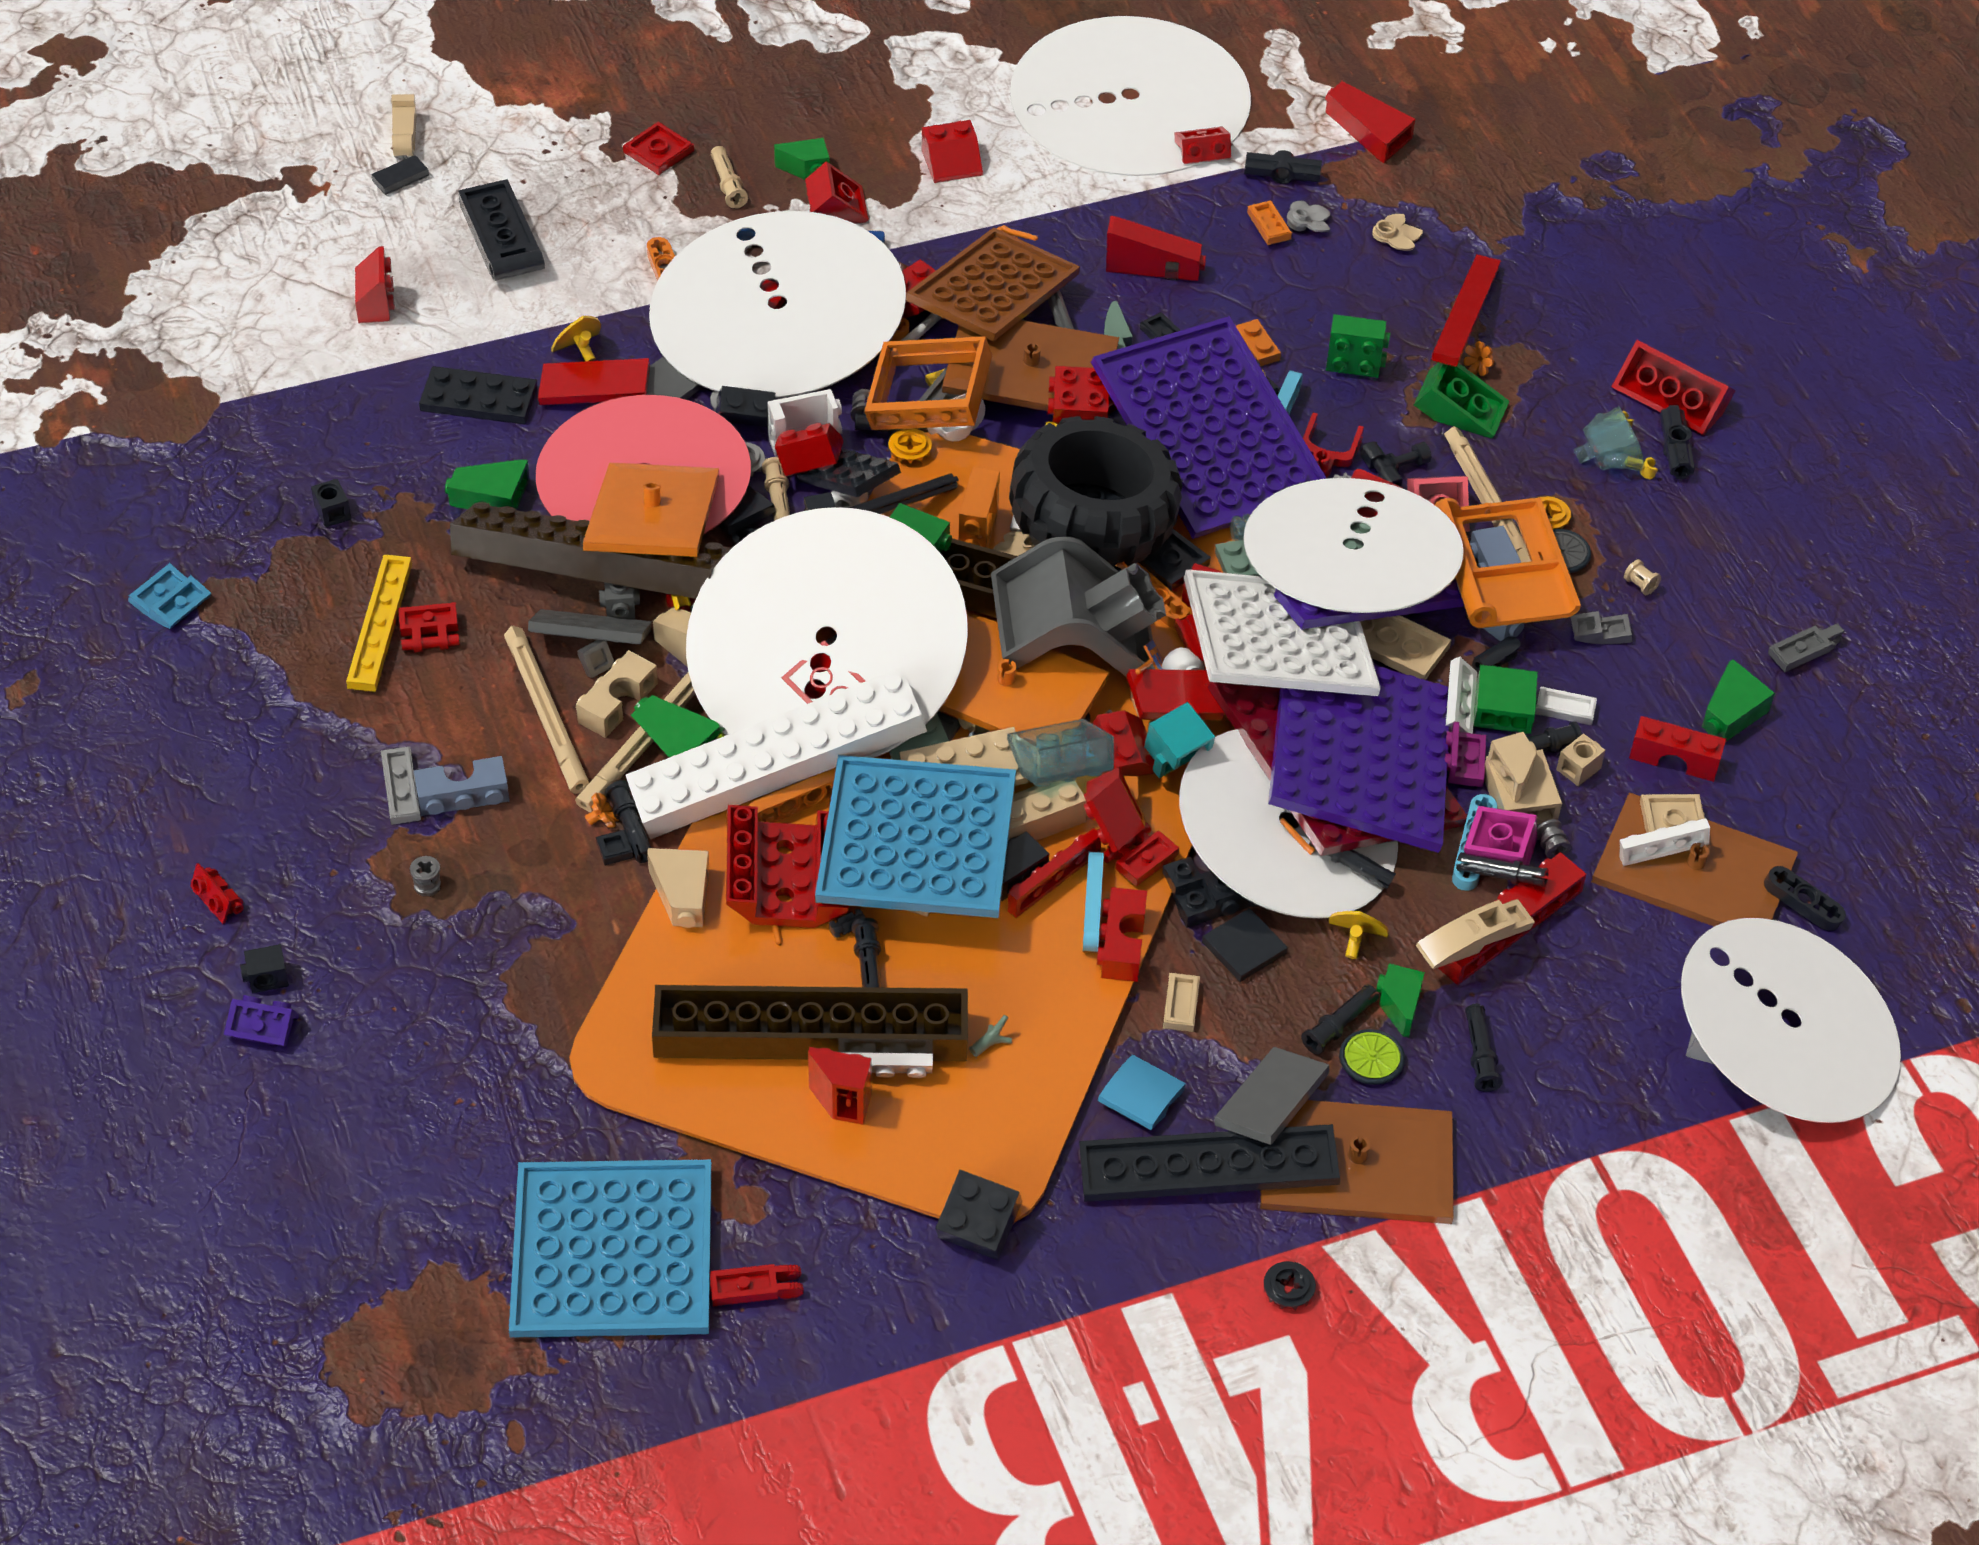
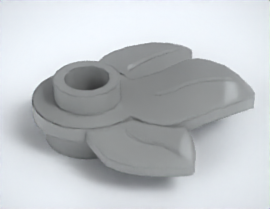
M1295 201L1290 205V211L1287 213V224L1290 228L1297 231H1304L1306 228H1309L1315 232H1328L1330 227L1324 221L1330 217V211L1320 205L1309 206L1305 201Z

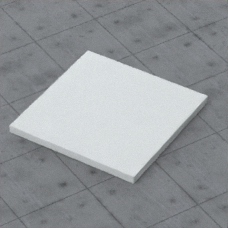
M1197 570L1185 571L1184 581L1209 682L1370 696L1379 695V681L1360 621L1300 629L1274 597L1276 588L1261 576Z

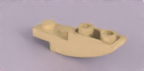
M1518 899L1504 904L1497 900L1442 926L1419 941L1416 947L1431 968L1435 969L1480 953L1484 945L1531 929L1535 922Z

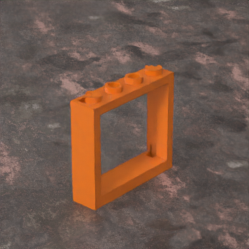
M986 336L883 342L864 411L871 430L975 426L992 359V353ZM974 362L965 399L887 402L896 366Z

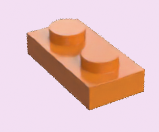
M1258 319L1235 325L1254 358L1260 363V366L1280 361V350Z

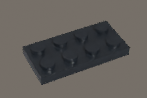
M432 366L419 402V408L423 412L525 425L538 387L537 379Z
M841 448L836 464L796 474L800 482L859 497L900 474L901 471L897 462Z

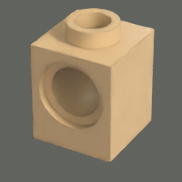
M1582 734L1560 752L1556 770L1579 786L1601 769L1606 750L1599 743Z

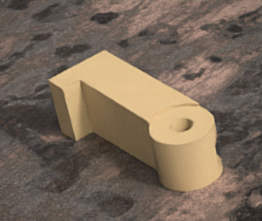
M415 94L391 95L394 157L403 155L414 156L417 121Z

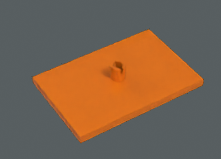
M609 462L583 540V551L697 557L719 479V468Z
M967 616L968 637L962 668L951 693L939 710L989 731L1015 727L1019 743L1060 759L1108 681L1109 672L1053 649L1016 670V663L1014 661L1010 665L1009 659H1002L998 628Z

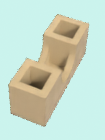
M628 650L622 658H618L613 663L612 668L604 676L597 679L586 695L583 694L576 703L578 723L606 738L623 721L622 701L617 698L630 696L640 701L646 697L658 684L657 665Z

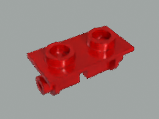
M199 863L196 864L190 887L219 921L225 924L228 914H239L243 911V900L232 888L227 889L228 884L216 869H211L210 867L204 869Z

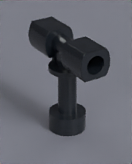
M1369 442L1362 446L1360 454L1369 469L1376 468L1379 473L1378 477L1400 487L1403 481L1398 473L1400 466L1412 462L1420 466L1430 462L1432 458L1430 448L1425 442L1412 445L1411 452L1396 457L1392 453L1385 455L1377 442Z

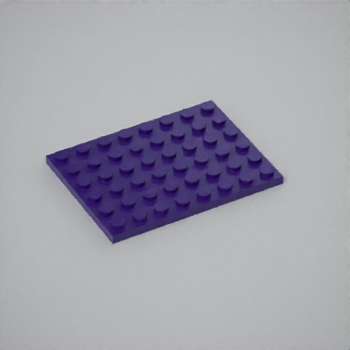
M1230 316L1093 357L1091 364L1126 425L1131 424L1146 431V437L1151 441L1158 439L1169 450L1171 460H1175L1183 485L1181 491L1182 500L1178 514L1192 539L1248 521L1250 515L1259 504L1287 487L1308 481L1327 479Z
M1374 665L1380 685L1378 696L1280 688L1268 804L1439 853L1443 845L1447 774L1445 753L1448 754L1446 731H1449V726H1446L1449 687Z

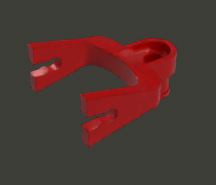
M1313 412L1303 440L1327 478L1331 474L1334 465L1339 467L1352 465L1362 444L1364 427L1358 426L1349 451L1335 452L1326 450L1311 442L1316 431L1318 413Z

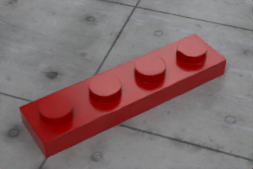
M1092 828L1086 834L1079 835L1064 851H1058L1052 860L1043 867L1036 868L1029 878L1021 884H1015L1008 893V912L1017 918L1087 864L1089 852L1101 853V840L1097 830Z

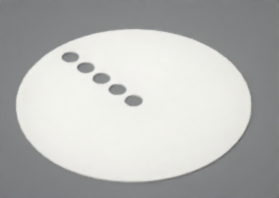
M1135 16L1094 18L1065 26L1050 33L1035 43L1020 59L1013 72L1010 87L1011 104L1015 116L1027 134L1040 146L1072 164L1094 171L1117 175L1144 176L1165 174L1184 170L1202 163L1184 164L1182 162L1181 148L1175 143L1174 132L1223 126L1231 133L1232 143L1244 128L1251 107V93L1246 76L1239 64L1224 48L1210 38L1187 27L1159 19ZM1126 89H1134L1140 95L1138 98L1130 100L1124 98L1121 93ZM1103 93H1111L1116 97V100L1113 103L1106 104L1099 101L1098 96ZM1079 97H1087L1093 103L1089 107L1082 108L1077 106L1074 101ZM1056 101H1064L1069 105V108L1066 111L1058 112L1051 108V104ZM1032 105H1040L1045 108V113L1034 116L1028 113L1027 109Z
M806 211L769 212L740 218L723 224L700 236L678 253L664 269L656 283L650 302L649 319L654 341L661 354L669 364L689 380L717 392L720 391L722 386L776 392L775 398L801 395L833 385L851 376L871 362L881 352L883 342L890 341L900 325L906 303V287L900 265L893 253L882 241L864 228L847 220L821 213ZM745 228L753 229L756 234L752 239L743 241L737 238V233ZM752 245H758L763 248V253L754 258L746 256L744 252L747 247ZM759 262H766L771 265V270L762 275L755 274L752 268ZM767 279H774L779 282V287L774 291L766 292L760 288V284ZM776 296L784 297L787 300V304L780 309L770 308L768 302Z
M835 507L798 512L775 520L749 534L718 562L713 569L711 578H707L693 605L686 637V657L692 686L708 717L721 724L725 728L722 733L729 735L806 705L781 677L799 661H808L789 677L805 693V687L810 682V675L813 671L810 666L811 658L815 654L824 653L831 658L829 669L833 674V680L826 687L822 697L811 699L813 702L829 696L831 690L837 686L850 688L860 684L849 672L857 673L868 681L902 667L926 725L945 703L962 668L968 637L965 601L960 585L944 557L928 540L907 525L885 515L854 508ZM831 627L837 632V638L833 644L822 646L816 641V634L821 628ZM827 671L815 672L813 680H820L827 684L830 680V674ZM837 689L833 692V694L845 689ZM907 740L891 745L889 747H886L884 749L873 752L863 757H878L886 752L891 751L892 749L896 748L897 746L901 745Z

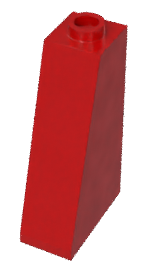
M1343 81L1328 91L1325 98L1327 101L1325 112L1379 161L1383 163L1388 161L1413 138L1415 118Z
M1110 216L1107 231L1106 272L1198 281L1200 270L1205 271L1206 255H1202V244L1117 216Z

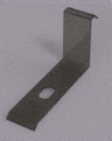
M1166 261L1165 279L1177 281L1179 263Z

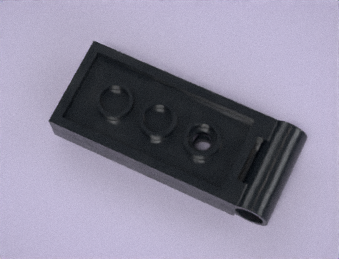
M508 179L458 190L460 208L493 281L545 269L542 252L536 243Z

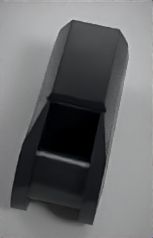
M1513 636L1506 637L1496 646L1474 657L1472 662L1473 668L1479 673L1480 665L1500 667L1514 660L1520 647V641Z

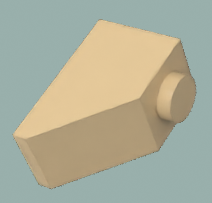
M1524 732L1492 740L1488 755V761L1514 802L1520 800L1537 757L1534 743L1532 741L1529 742Z

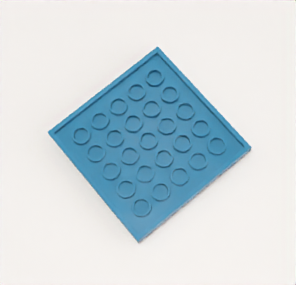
M838 755L815 892V903L999 918L1016 769Z
M711 1159L518 1162L509 1318L510 1338L709 1334Z

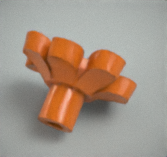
M1477 341L1475 347L1470 345L1466 347L1465 352L1470 356L1464 358V365L1470 366L1468 370L1474 375L1479 372L1480 376H1484L1489 372L1488 367L1494 365L1493 351L1491 347L1485 346L1484 342Z
M596 792L591 797L593 811L586 814L585 818L590 825L601 820L611 829L616 826L615 822L619 820L614 817L613 812H610L613 809L606 802L605 795Z

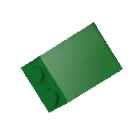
M1438 362L1429 370L1414 406L1434 421L1492 439L1499 427L1509 400L1460 363L1455 367Z

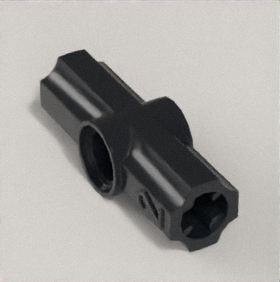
M1280 150L1274 155L1247 152L1244 174L1271 177L1274 182L1279 184L1289 183L1292 179L1319 182L1322 160L1296 158L1291 152L1286 150Z
M1669 405L1666 409L1661 410L1660 413L1664 437L1663 453L1668 459L1670 474L1675 476L1676 479H1686L1688 476L1693 475L1695 470L1690 445L1692 432L1687 427L1684 410L1680 409L1679 405Z

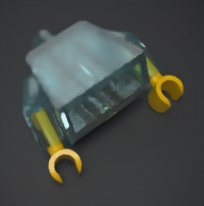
M1620 406L1608 413L1596 414L1592 421L1583 429L1587 443L1573 449L1580 464L1595 458L1602 470L1621 468L1640 471V474L1646 479H1653L1658 471L1654 467L1656 464L1654 458L1648 457L1643 462L1642 458L1644 457L1639 441L1632 430L1634 420L1628 419V413L1622 411Z

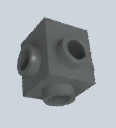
M604 582L605 590H599L600 607H606L607 617L635 620V605H640L639 588Z

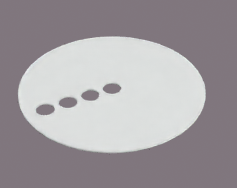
M1320 479L1287 487L1271 495L1258 505L1250 515L1244 531L1246 555L1251 565L1264 580L1279 591L1299 601L1342 612H1387L1422 603L1442 592L1457 576L1463 561V544L1460 534L1449 517L1438 507L1408 490L1365 479ZM1368 492H1379L1384 495L1385 499L1380 502H1371L1364 495ZM1362 507H1371L1378 514L1375 517L1366 518L1360 516L1357 511ZM1354 523H1365L1370 526L1371 530L1360 534L1352 531L1350 526ZM1354 538L1362 541L1364 546L1354 550L1345 547L1343 542L1346 539Z
M1238 729L1215 737L1212 749L1207 751L1202 746L1192 757L1184 771L1179 793L1180 811L1185 831L1203 862L1232 890L1269 910L1303 918H1330L1331 914L1336 912L1355 911L1367 905L1382 892L1383 887L1338 861L1336 863L1331 861L1332 858L1330 856H1320L1316 849L1310 855L1292 837L1279 820L1281 813H1291V811L1268 804L1270 780L1246 746ZM1299 825L1295 830L1309 844V838ZM1398 841L1353 849L1392 872L1394 871L1397 861Z
M1742 918L1716 925L1705 932L1690 949L1685 959L1681 978V993L1687 1019L1694 1035L1711 1061L1742 1091L1778 1112L1798 1119L1819 1123H1838L1858 1119L1878 1108L1887 1099L1894 1088L1900 1069L1901 1053L1897 1029L1892 1015L1876 987L1862 970L1841 951L1804 929L1784 922L1763 918ZM1713 948L1723 950L1729 957V965L1720 966L1716 964L1710 957V950ZM1744 969L1749 972L1753 978V985L1746 987L1739 984L1734 978V970ZM1767 989L1771 991L1777 998V1005L1775 1007L1764 1005L1758 998V990ZM1789 1009L1797 1013L1801 1019V1026L1794 1028L1787 1025L1782 1019V1011Z

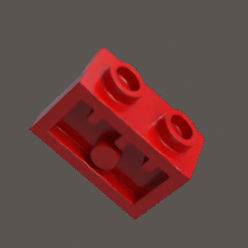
M1223 126L1174 132L1175 143L1181 148L1182 162L1184 164L1231 158V133Z

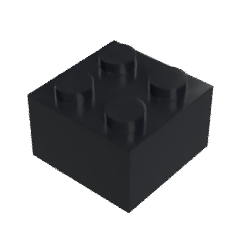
M959 1170L935 1228L938 1238L999 1260L1022 1203L1020 1192Z

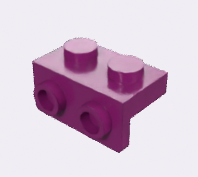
M1454 721L1452 732L1446 731V744H1448V749H1450L1449 754L1445 753L1448 783L1483 787L1486 735L1459 732L1460 722Z

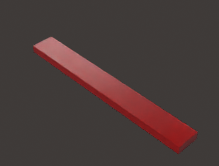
M1476 254L1433 350L1431 360L1455 367L1458 366L1500 269L1501 260Z

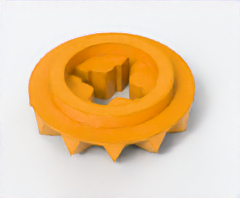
M914 428L901 429L895 432L888 442L891 456L898 457L899 462L908 460L910 464L913 460L922 462L923 457L930 455L932 448L930 437L925 432ZM909 442H911V445H913L912 450H909L907 448Z
M1541 497L1545 511L1548 510V513L1552 516V518H1548L1552 529H1563L1564 525H1568L1571 518V511L1568 505L1555 497Z

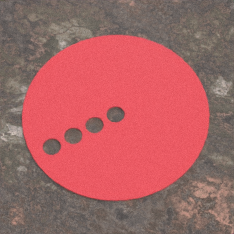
M636 395L596 404L563 423L547 440L540 453L536 467V485L540 500L551 516L561 515L569 520L590 521L609 462L719 468V479L706 523L705 534L731 515L742 501L750 482L751 460L747 446L740 433L731 423L715 411L698 403L677 397Z

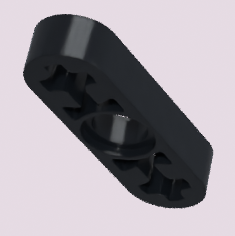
M1773 867L1764 879V886L1769 893L1824 930L1834 931L1838 929L1845 919V910L1838 902L1786 867ZM1780 879L1783 882L1780 884L1776 880ZM1791 887L1795 888L1793 892L1789 891ZM1798 894H1806L1810 897L1812 903L1802 902ZM1817 904L1820 906L1818 910L1815 909ZM1830 913L1833 917L1829 918L1827 914Z

